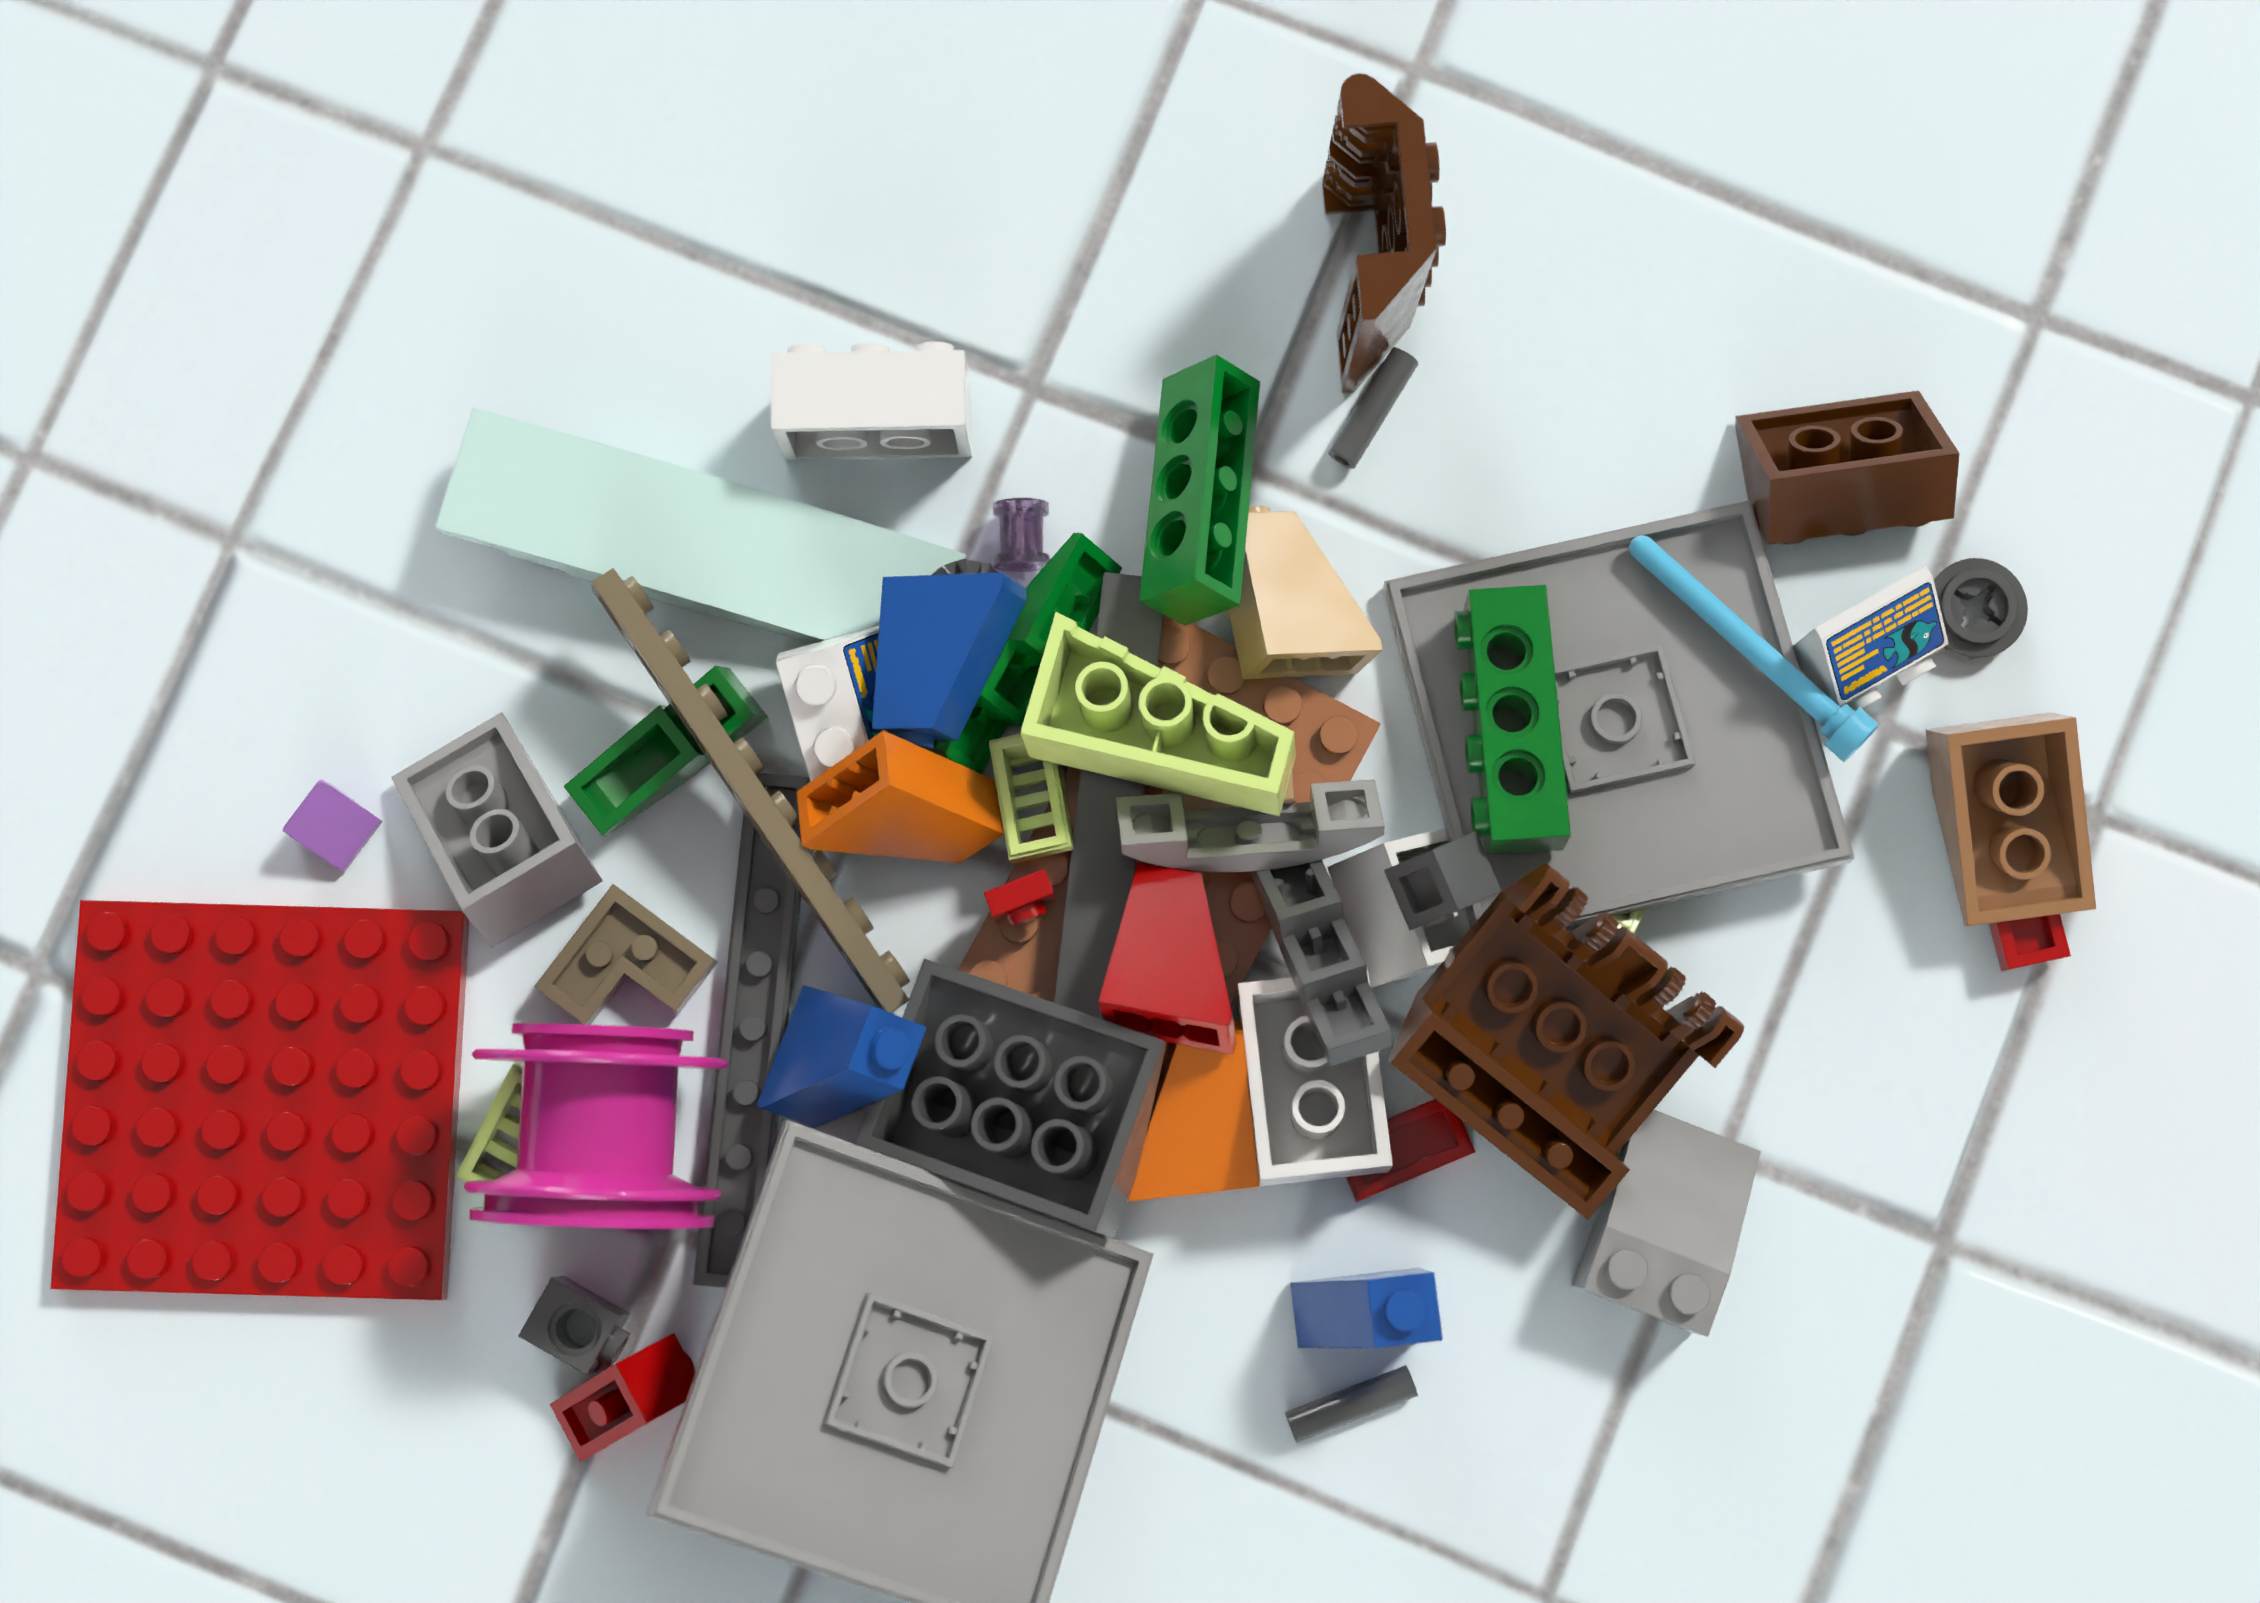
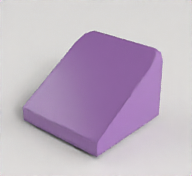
M321 779L315 784L283 827V832L340 871L345 872L383 821L334 785Z

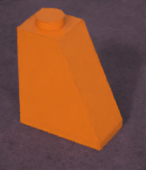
M884 730L797 791L801 844L811 850L961 863L1004 835L994 779Z
M1233 1020L1236 1038L1233 1055L1169 1042L1162 1063L1137 1176L1129 1195V1202L1259 1187L1244 1033L1239 1020Z

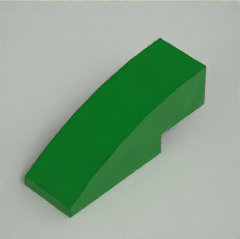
M715 665L694 683L696 689L706 683L724 707L727 716L719 722L733 743L747 735L768 717L730 668ZM670 704L668 706L659 705L563 787L602 836H607L671 793L705 768L710 762Z

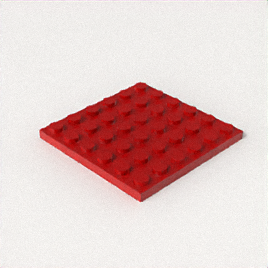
M80 900L50 1289L447 1300L469 938V919L462 911Z

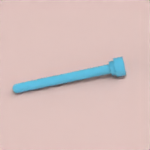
M1641 535L1631 541L1629 551L1634 559L1823 726L1819 732L1828 739L1824 745L1841 761H1847L1879 727L1880 724L1861 707L1854 711L1846 703L1842 707L1836 704L1651 538Z

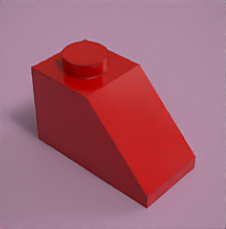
M672 1333L612 1365L552 1402L550 1406L581 1462L684 1404L696 1373L695 1367L689 1355L683 1351L675 1334Z

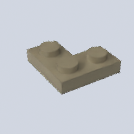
M612 884L535 984L534 988L584 1025H591L628 976L675 1012L680 1013L718 961L618 886Z

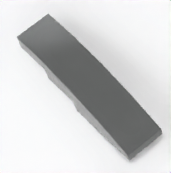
M1322 860L1279 869L1250 871L1283 959L1329 1066L1338 1065L1393 1047L1391 1028L1368 983L1366 963L1344 920L1342 900Z

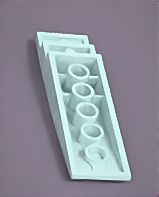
M473 407L435 528L441 534L500 549L507 556L566 571L571 577L588 582L594 581L614 568L622 581L633 576L650 599L811 643L879 626L883 577L932 575L943 565L964 558L967 559V555L822 508L655 458Z

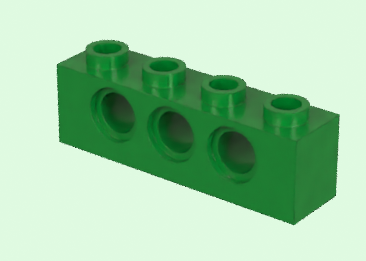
M1217 354L1162 380L1139 602L1184 626L1237 607L1241 602L1260 381Z
M1532 585L1470 589L1463 611L1454 612V637L1456 649H1467L1469 672L1460 673L1459 692L1462 711H1473L1475 734L1465 736L1468 774L1478 773L1480 797L1471 798L1470 803L1472 833L1476 831L1478 836H1484L1486 855L1563 850L1571 837L1547 586ZM1499 647L1510 649L1519 658L1520 665L1510 670L1497 668L1490 662L1487 653ZM1500 709L1515 710L1524 718L1526 728L1518 732L1504 731L1495 723L1493 714ZM1510 770L1519 771L1530 780L1532 791L1525 795H1512L1502 788L1498 776Z

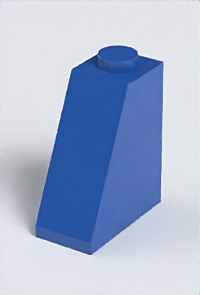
M1003 572L883 577L872 729L879 733L884 730L929 751L934 749V742L958 741L1026 603L1027 589Z
M803 985L756 1107L807 1126L818 1128L902 1091L927 1027L873 1005Z
M1410 1268L1290 1282L1298 1348H1383L1443 1341L1435 1273L1433 1271Z

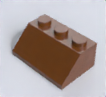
M1919 390L1735 416V429L1748 501H1751L1758 528L1767 545L1776 543L1792 545L1801 543L1806 539L1840 534L1857 536L1869 530L1897 526L1920 527L1932 521L1954 519L1960 453Z

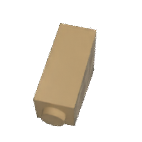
M1265 506L1249 507L1241 602L1239 606L1228 610L1242 679L1357 674L1383 650L1380 637L1295 511L1271 512Z

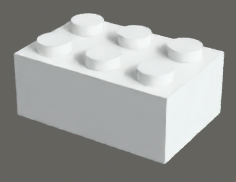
M923 342L915 346V351H890L889 346L885 344L859 343L851 347V352H826V349L820 345L795 344L787 348V353H771V430L785 461L972 458L971 381L965 350H954L953 345L945 342Z
M1367 969L1368 983L1370 985L1369 972ZM1292 978L1238 983L1237 999L1240 1024L1244 1033L1259 1186L1388 1173L1393 1164L1379 1052L1330 1067Z

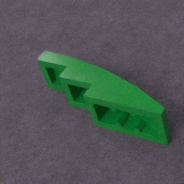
M1073 533L1026 587V603L958 741L934 742V749L931 752L982 774L991 758L989 741L1001 738L1007 726L1022 728L1055 613L1057 612L1077 622L1079 628L1089 632L1099 614L1104 572L1120 574L1122 570L1118 563L1084 534Z

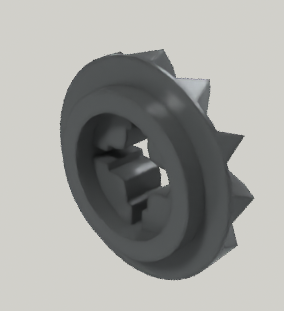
M1969 558L1949 565L1933 579L1949 643L1944 647L1946 651H1955L1967 656L1969 660L1995 656L2009 648L2021 635L2028 615L2027 598L2019 580L2006 567L1988 559ZM1987 589L1989 593L1984 598L1986 602L1983 605L1982 611L1989 617V622L1979 618L1972 624L1962 627L1966 608L1960 603L1959 598L1970 601Z

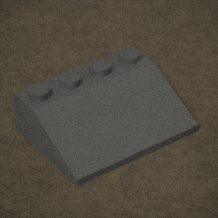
M924 959L903 1018L927 1027L903 1090L869 1105L855 1144L1114 1239L1137 1176L1167 1042Z

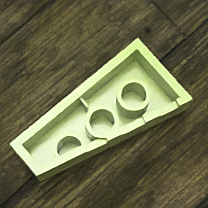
M1057 612L1055 613L1020 732L1029 757L1280 816L1296 758L1294 731L1220 694L1214 696L1187 682L1185 676L1165 666L1161 669L1129 653L1127 647L1107 637L1101 639L1079 628L1077 622Z

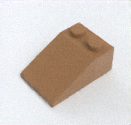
M2044 713L1925 729L1932 793L1964 925L1974 926L2096 909L2076 717Z

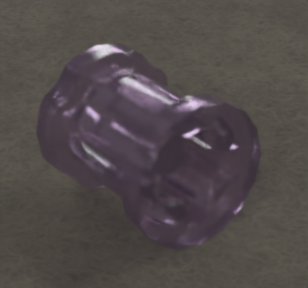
M1010 498L993 503V515L998 517L1000 521V553L994 557V568L1011 572L1041 570L1050 560V555L1043 552V517L1049 515V502L1035 498Z

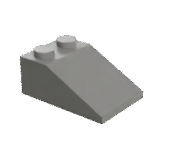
M502 712L391 777L459 907L491 948L603 882L578 836Z
M1653 1110L1620 1151L1619 1158L1630 1171L1601 1204L1572 1286L1683 1330L1708 1337L1731 1275L1761 1151Z

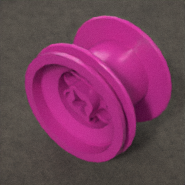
M513 1023L511 1034L522 1035L524 1050L475 1049L472 1052V1056L477 1060L523 1062L517 1169L494 1180H473L464 1184V1189L467 1192L484 1194V1207L470 1208L469 1219L506 1224L592 1228L685 1229L714 1226V1216L701 1214L702 1201H712L721 1198L722 1192L720 1189L696 1187L673 1174L679 1068L726 1069L729 1066V1062L722 1058L680 1056L683 1042L694 1040V1031L609 1025Z

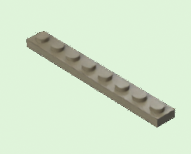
M614 568L592 581V592L873 1002L878 1008L890 1013L907 1003L909 998L902 987L907 985L910 980L905 971L889 950L879 956L866 934L874 928L855 899L851 897L843 903L829 881L835 878L837 873L825 854L820 850L806 849L802 846L801 840L792 829L799 824V817L780 791L770 796L761 784L756 774L764 770L762 763L743 737L733 743L719 721L725 718L727 713L711 688L705 683L696 689L682 667L691 661L674 634L667 630L659 635L650 622L646 613L654 609L640 584L633 576L622 581Z

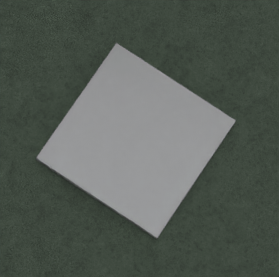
M1750 500L1384 581L1383 589L1448 842L1472 833L1471 798L1480 797L1478 773L1468 774L1466 768L1465 736L1474 735L1475 733L1473 711H1462L1459 676L1460 673L1469 672L1467 649H1456L1454 612L1463 611L1470 589L1532 585L1547 586L1571 837L1565 848L1560 851L1487 855V858L1502 891L1540 865L1548 863L1569 880L1570 889L1574 886L1584 892L1587 898H1589L1584 907L1585 909L1575 921H1572L1570 925L1567 924L1565 927L1586 923L1603 912H1608L1610 915H1621L1847 864L1855 858L1814 718L1634 559L1629 551L1630 543L1635 537L1643 535L1651 538L1800 671ZM1499 647L1487 653L1490 662L1497 668L1510 670L1520 665L1519 658L1510 649ZM1500 709L1493 714L1495 723L1504 731L1518 732L1526 728L1524 718L1515 710ZM1510 770L1498 776L1502 788L1512 795L1520 796L1532 791L1530 780L1519 771ZM1478 836L1485 851L1484 836ZM1499 893L1466 907L1470 927L1475 924Z
M786 1120L780 1129L646 1516L907 1603H1049L1154 1253Z

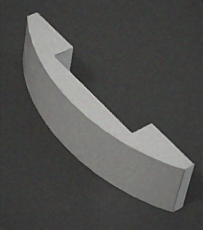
M1375 779L1310 784V802L1283 805L1280 816L1242 807L1183 811L1181 793L1116 797L1122 854L1143 862L1182 870L1250 872L1302 865L1336 856L1363 846L1383 836L1385 828Z

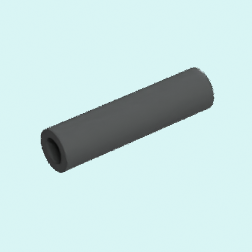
M1399 348L1391 349L1330 448L1328 454L1335 461L1347 468L1355 469L1419 365L1412 355Z
M1405 1365L1286 1411L1285 1415L1296 1443L1417 1397L1418 1393L1411 1374Z

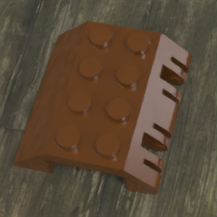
M1361 73L1349 76L1341 86L1337 105L1338 115L1335 116L1327 160L1329 161H1326L1322 181L1325 215L1374 211L1378 253L1356 255L1336 333L1342 393L1355 392L1408 331L1417 307L1425 305V287H1431L1432 268L1438 267L1439 247H1443L1446 244V221L1443 206L1432 207V183L1439 182L1440 172L1437 143H1426L1424 120L1373 77Z
M1544 863L1499 893L1446 957L1445 961L1441 963L1417 992L1388 1061L1588 1220L1630 1171L1616 1154L1698 1056H1701L1714 1068L1719 1065L1742 1036L1744 1024L1723 1006L1715 1007L1717 1004L1715 1000L1702 991L1699 994L1696 993L1695 996H1690L1667 1011L1664 1010L1663 1006L1665 1004L1668 1005L1683 990L1682 987L1686 984L1685 975L1675 967L1667 969L1668 962L1626 927L1618 928V920L1608 912H1603L1597 917H1593L1572 932L1567 931L1565 926L1567 924L1570 925L1572 921H1575L1580 916L1589 898L1577 887L1573 886L1570 889L1569 880L1551 865Z

